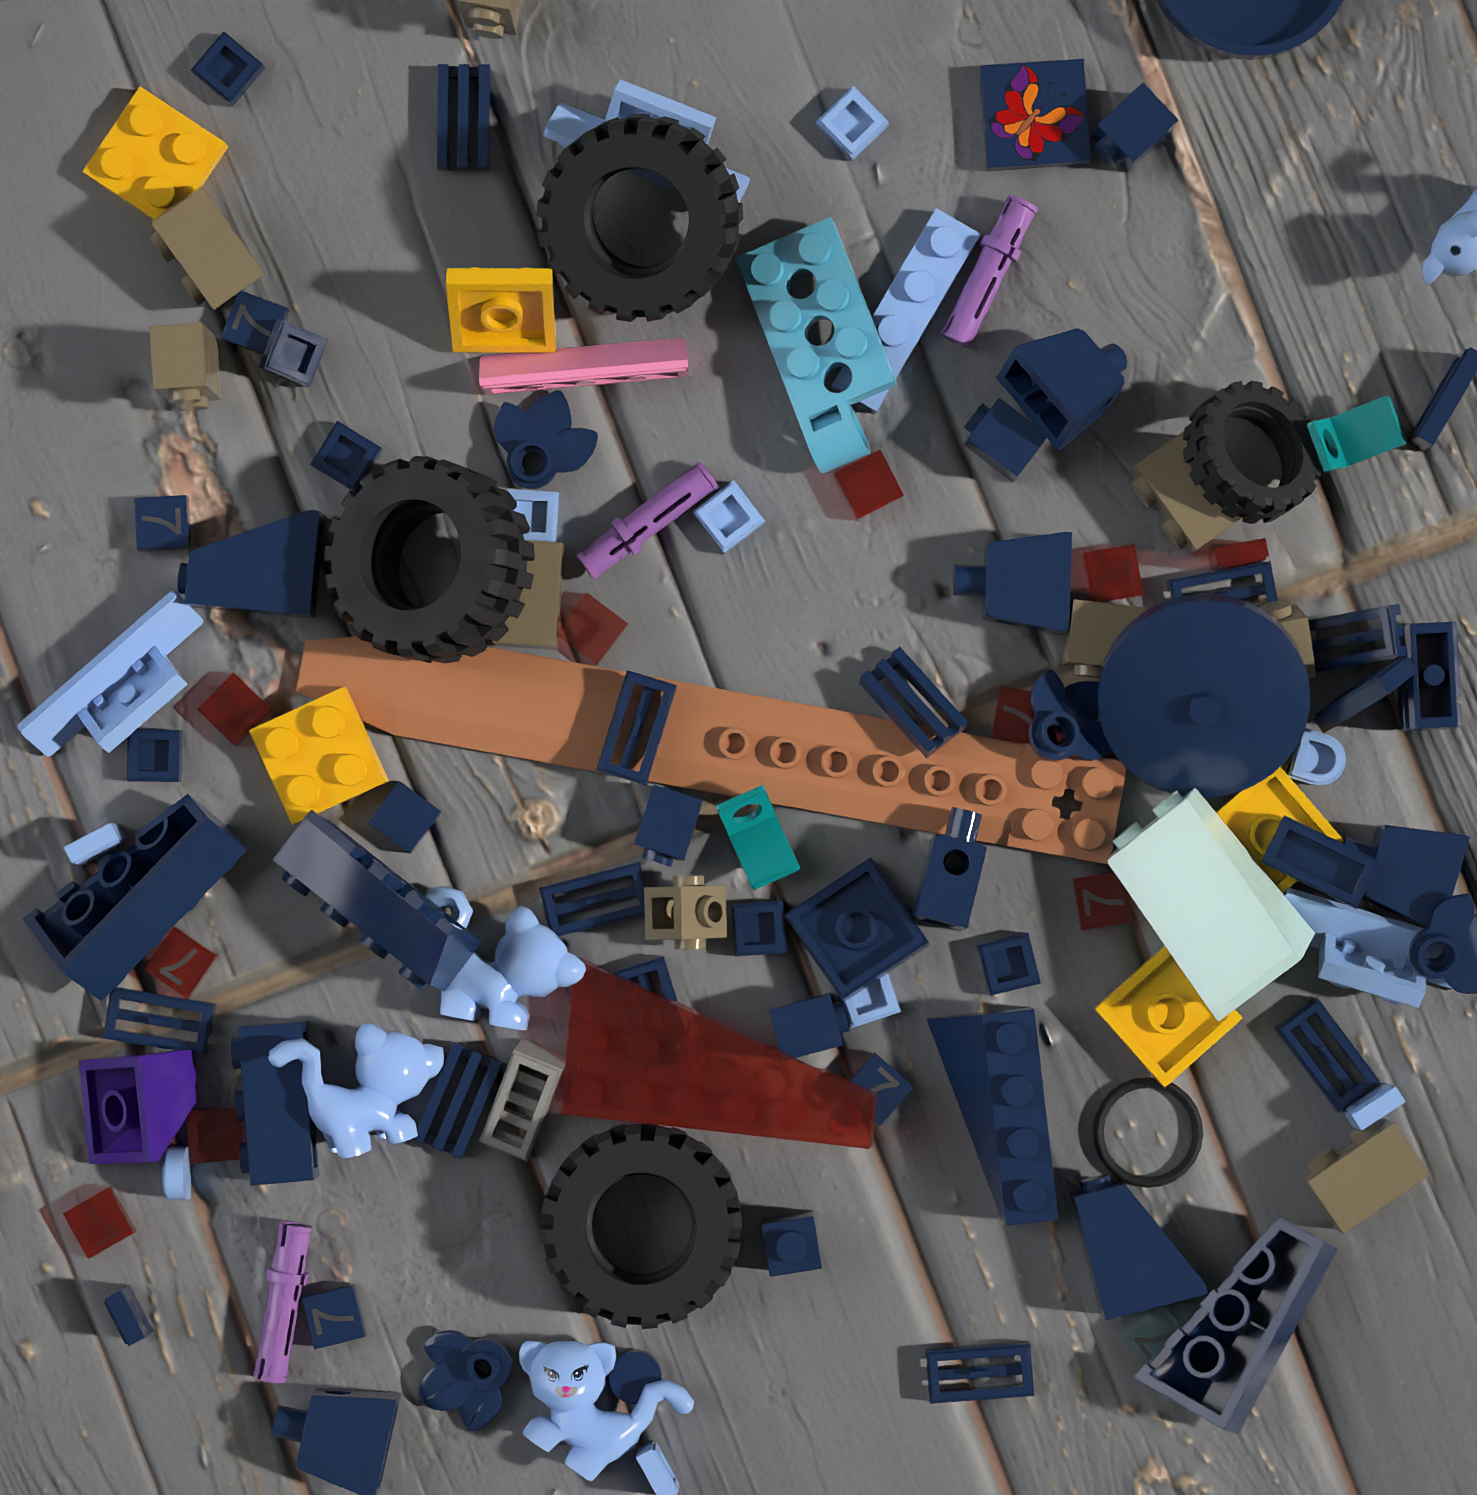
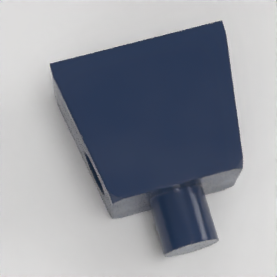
M1076 328L1014 347L996 379L1055 449L1059 451L1110 408L1125 384L1124 376L1121 373L1127 368V358L1122 348L1118 345L1111 343L1099 348L1084 330Z
M1060 532L987 543L984 549V565L954 564L953 596L983 597L982 619L1055 635H1065L1069 632L1072 532Z
M952 807L945 835L936 833L931 837L911 911L913 919L958 931L968 928L987 850L986 846L975 843L982 818L981 814ZM947 854H955L961 858L963 863L959 875H952L944 868Z
M1380 825L1375 829L1371 844L1346 836L1343 838L1344 841L1342 843L1380 861L1362 899L1425 929L1429 927L1434 909L1445 899L1453 896L1470 837L1461 834Z
M317 1388L311 1396L308 1411L282 1405L278 1406L273 1423L272 1436L300 1443L296 1460V1468L359 1495H377L381 1487L402 1393Z

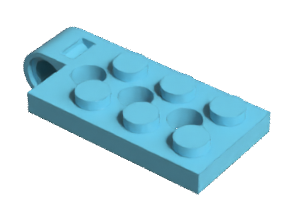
M828 217L736 257L813 460L822 474L871 454L862 426L850 405L898 385L836 224L831 217ZM804 273L815 276L816 287L810 296L804 299H796L791 296L790 285L796 276ZM819 320L831 321L834 325L832 339L821 346L810 344L808 340L810 327ZM837 367L849 368L852 371L850 386L840 393L828 391L826 379L830 371Z

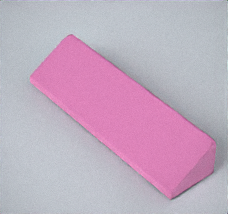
M670 338L556 349V353L485 355L480 358L479 383L483 393L494 395L682 378L689 375L686 341L684 338Z

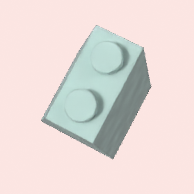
M1194 788L1182 797L1176 790L1152 809L1157 816L1143 829L1135 822L1112 841L1117 849L1107 862L1214 1017L1220 1021L1299 962L1304 956L1315 932L1199 791Z

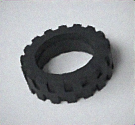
M1237 381L1217 391L1193 411L1189 417L1192 423L1185 427L1183 433V440L1187 441V447L1183 449L1185 463H1190L1193 471L1189 475L1195 486L1200 484L1205 491L1202 496L1211 505L1217 503L1221 506V513L1230 518L1242 517V522L1255 524L1263 519L1264 523L1272 522L1295 508L1313 493L1317 486L1314 481L1321 476L1322 465L1318 463V454L1307 427V423L1311 421L1310 419L1305 421L1299 413L1303 409L1294 400L1289 402L1283 398L1284 392L1273 386L1269 389L1263 388V383L1258 381H1249L1246 385H1243L1242 381ZM1226 418L1246 419L1260 427L1273 441L1280 456L1282 471L1277 488L1256 484L1244 477L1231 462L1224 446L1223 427Z

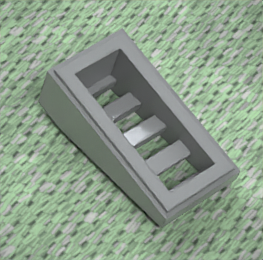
M521 1039L513 1050L479 1142L527 1161L560 1083L568 1057L528 1040ZM522 1065L527 1066V1067H529V1068H531V1069H534V1070H536V1071H539V1072H541V1073H544V1074L548 1075V1077L543 1076V1075H541V1074H538V1073H536V1072H533V1071H531V1070H529V1069H526V1068H524V1067H521V1066H522ZM515 1081L542 1091L541 1096L537 1097L513 1087ZM507 1101L533 1111V1117L505 1107ZM502 1120L527 1130L525 1138L498 1128L499 1121Z

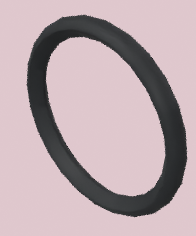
M1153 1077L1135 1078L1120 1084L1101 1102L1095 1115L1093 1126L1094 1145L1104 1166L1119 1180L1144 1188L1160 1187L1180 1178L1195 1163L1201 1150L1203 1139L1202 1119L1193 1100L1179 1086L1170 1083L1164 1088ZM1154 1088L1172 1094L1182 1103L1191 1120L1192 1140L1185 1158L1174 1169L1159 1176L1144 1177L1125 1171L1115 1163L1105 1144L1104 1126L1110 1108L1119 1098L1136 1089Z

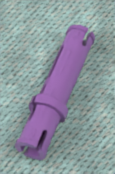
M1008 195L990 235H984L980 243L983 249L950 318L941 331L940 335L958 346L970 349L977 330L1000 287L1011 262H1017L1021 254L1018 248L1028 226L1038 211L1035 205L1015 195Z
M698 461L692 468L657 492L623 520L617 517L611 521V529L580 552H576L575 556L595 581L601 574L630 552L635 556L643 549L640 546L642 543L677 519L710 492L718 489L719 486L705 466Z
M280 1221L278 1225L273 1265L267 1268L266 1279L270 1281L268 1298L264 1312L258 1357L253 1373V1378L261 1379L264 1382H287L288 1362L293 1343L299 1297L302 1285H307L309 1273L305 1272L313 1227L305 1225V1223Z

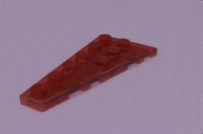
M578 957L585 964L586 971L583 978L578 983L573 984L571 989L562 1114L870 1149L873 1146L877 1093L825 1069L813 1067L787 1055V1052L775 1046L761 1043L744 1035V1032L673 999L659 996L638 986L639 984L623 976L618 977L596 967V964Z

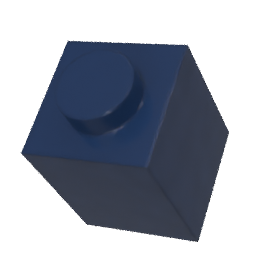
M1142 83L1097 125L1092 135L1098 141L1094 146L1109 165L1116 168L1120 164L1128 173L1173 131L1179 120Z
M1000 398L997 399L991 408L982 403L964 426L971 433L964 446L1012 482L1016 480L1047 439L1035 424Z
M653 784L634 843L637 846L644 847L642 858L669 867L672 866L674 857L685 860L704 801Z
M829 993L768 1009L782 1061L842 1046L841 1033L850 1031L843 1002L832 1003Z
M812 1210L761 1219L770 1277L822 1269Z

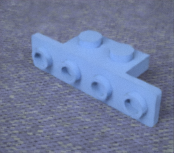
M620 79L614 89L605 120L560 103L546 124L543 135L566 148L577 140L579 136L605 121L616 117L619 119L626 118L632 114H649L650 118L660 119L666 116L679 120L678 125L687 130L694 127L706 136L703 141L708 145L717 117ZM642 168L628 169L631 172L654 180L662 187L676 189L669 180L652 170ZM726 168L729 175L735 174L739 185L736 194L738 203H740L747 190L750 178Z
M170 591L23 719L17 726L18 730L45 756L49 757L86 726L96 742L110 753L188 685L166 655L203 624V619L191 606L184 603V599L176 591Z
M1292 888L1285 890L1283 895L1315 932L1309 946L1319 948L1318 978L1327 980L1340 988H1354L1377 995L1389 1003H1403L1417 1008L1420 1007L1426 993V981L1451 988L1444 978L1432 979L1421 975L1410 961V943L1414 936L1424 928L1357 908L1356 910L1348 905ZM1439 943L1430 945L1426 951V956L1428 958L1439 957L1443 952V945Z

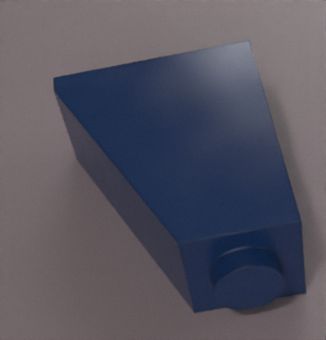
M307 510L189 551L188 564L181 563L179 567L178 594H184V603L193 608L316 619L325 515L317 510Z
M1110 1174L1098 1175L1079 1181L1081 1190L1069 1193L1100 1314L1105 1320L1208 1294L1204 1281L1122 1181L1116 1180L1111 1182Z

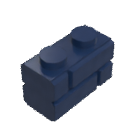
M1457 622L1403 624L1404 635L1399 636L1400 646H1406L1407 656L1418 672L1397 688L1399 732L1446 730L1462 727L1461 704L1457 703V698L1461 697Z

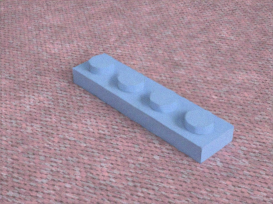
M937 208L872 316L896 379L981 235L979 232ZM842 367L831 388L838 393L845 391L852 382V371L847 367ZM890 389L859 401L857 404L876 414Z

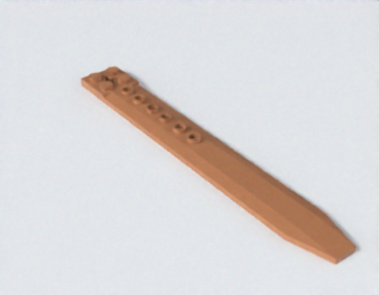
M358 637L305 640L296 691L316 700L337 689L347 687L361 720L395 736L599 772L596 768L626 672L487 647L486 651L474 657L462 655L459 662L444 664L432 661L427 663L382 652L373 648L372 643L361 641ZM652 677L677 685V690L648 782L731 797L739 796L764 785L771 804L945 835L951 808H961L982 815L976 841L1109 865L1107 860L1112 853V841L1115 836L1127 769L1119 760L1101 757L1097 760L1085 761L1071 755L1062 761L1051 762L1037 755L1030 744L962 732L926 759L890 719ZM634 685L610 762L611 764L620 766L644 686ZM654 691L630 768L631 770L638 772L640 770L663 692ZM918 725L930 740L936 737L928 726ZM1065 789L1074 791V799L1081 802L1080 811L1071 812L1069 819L1060 818V809L1052 807L1053 797H1062Z

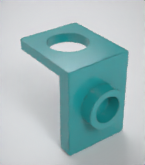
M1383 396L1331 418L1314 420L1307 423L1324 472L1349 467L1407 443L1390 396ZM1324 437L1329 445L1331 454L1329 453L1326 447Z
M764 785L716 806L753 890L800 870L798 861L775 814ZM746 805H759L749 815L733 817L737 810Z

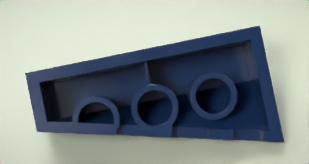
M187 794L136 832L135 844L126 851L115 852L112 850L98 861L100 870L80 886L74 881L70 882L57 892V897L60 901L44 913L36 908L22 919L59 970L102 1001L114 987L118 986L125 979L126 975L143 957L161 942L173 926L197 905L203 895L225 873L233 868L236 861L247 849L222 821Z
M310 810L273 858L276 863L286 870L285 874L281 877L282 880L305 897L310 891H313L325 901L320 908L323 913L344 928L349 922L353 923L364 932L359 939L363 945L382 959H385L388 953L393 955L404 964L398 972L423 991L428 984L445 991L483 942L329 819L313 810Z
M1024 1007L927 1018L928 1026L935 1040L1001 1220L1006 1226L1059 1220L1034 1009Z
M1278 1217L1233 1267L1234 1271L1216 1290L1213 1289L1200 1303L1201 1307L1181 1329L1178 1328L1164 1343L1165 1347L1149 1364L1146 1363L1134 1378L1217 1427L1239 1434L1338 1249Z

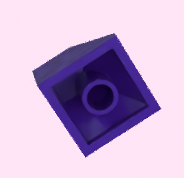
M191 1049L79 1060L89 1164L159 1161L197 1102L195 1091L196 1071L193 1066Z

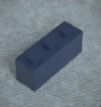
M307 1020L239 1027V1037L231 1038V1060L233 1069H241L243 1090L235 1091L237 1121H245L247 1142L239 1144L242 1174L250 1173V1186L315 1180L320 1176L316 1125L309 1115L308 1099L302 1085L303 1063L296 1059L278 1068L271 1065L268 1059L269 1051L282 1041L303 1038L309 1042Z

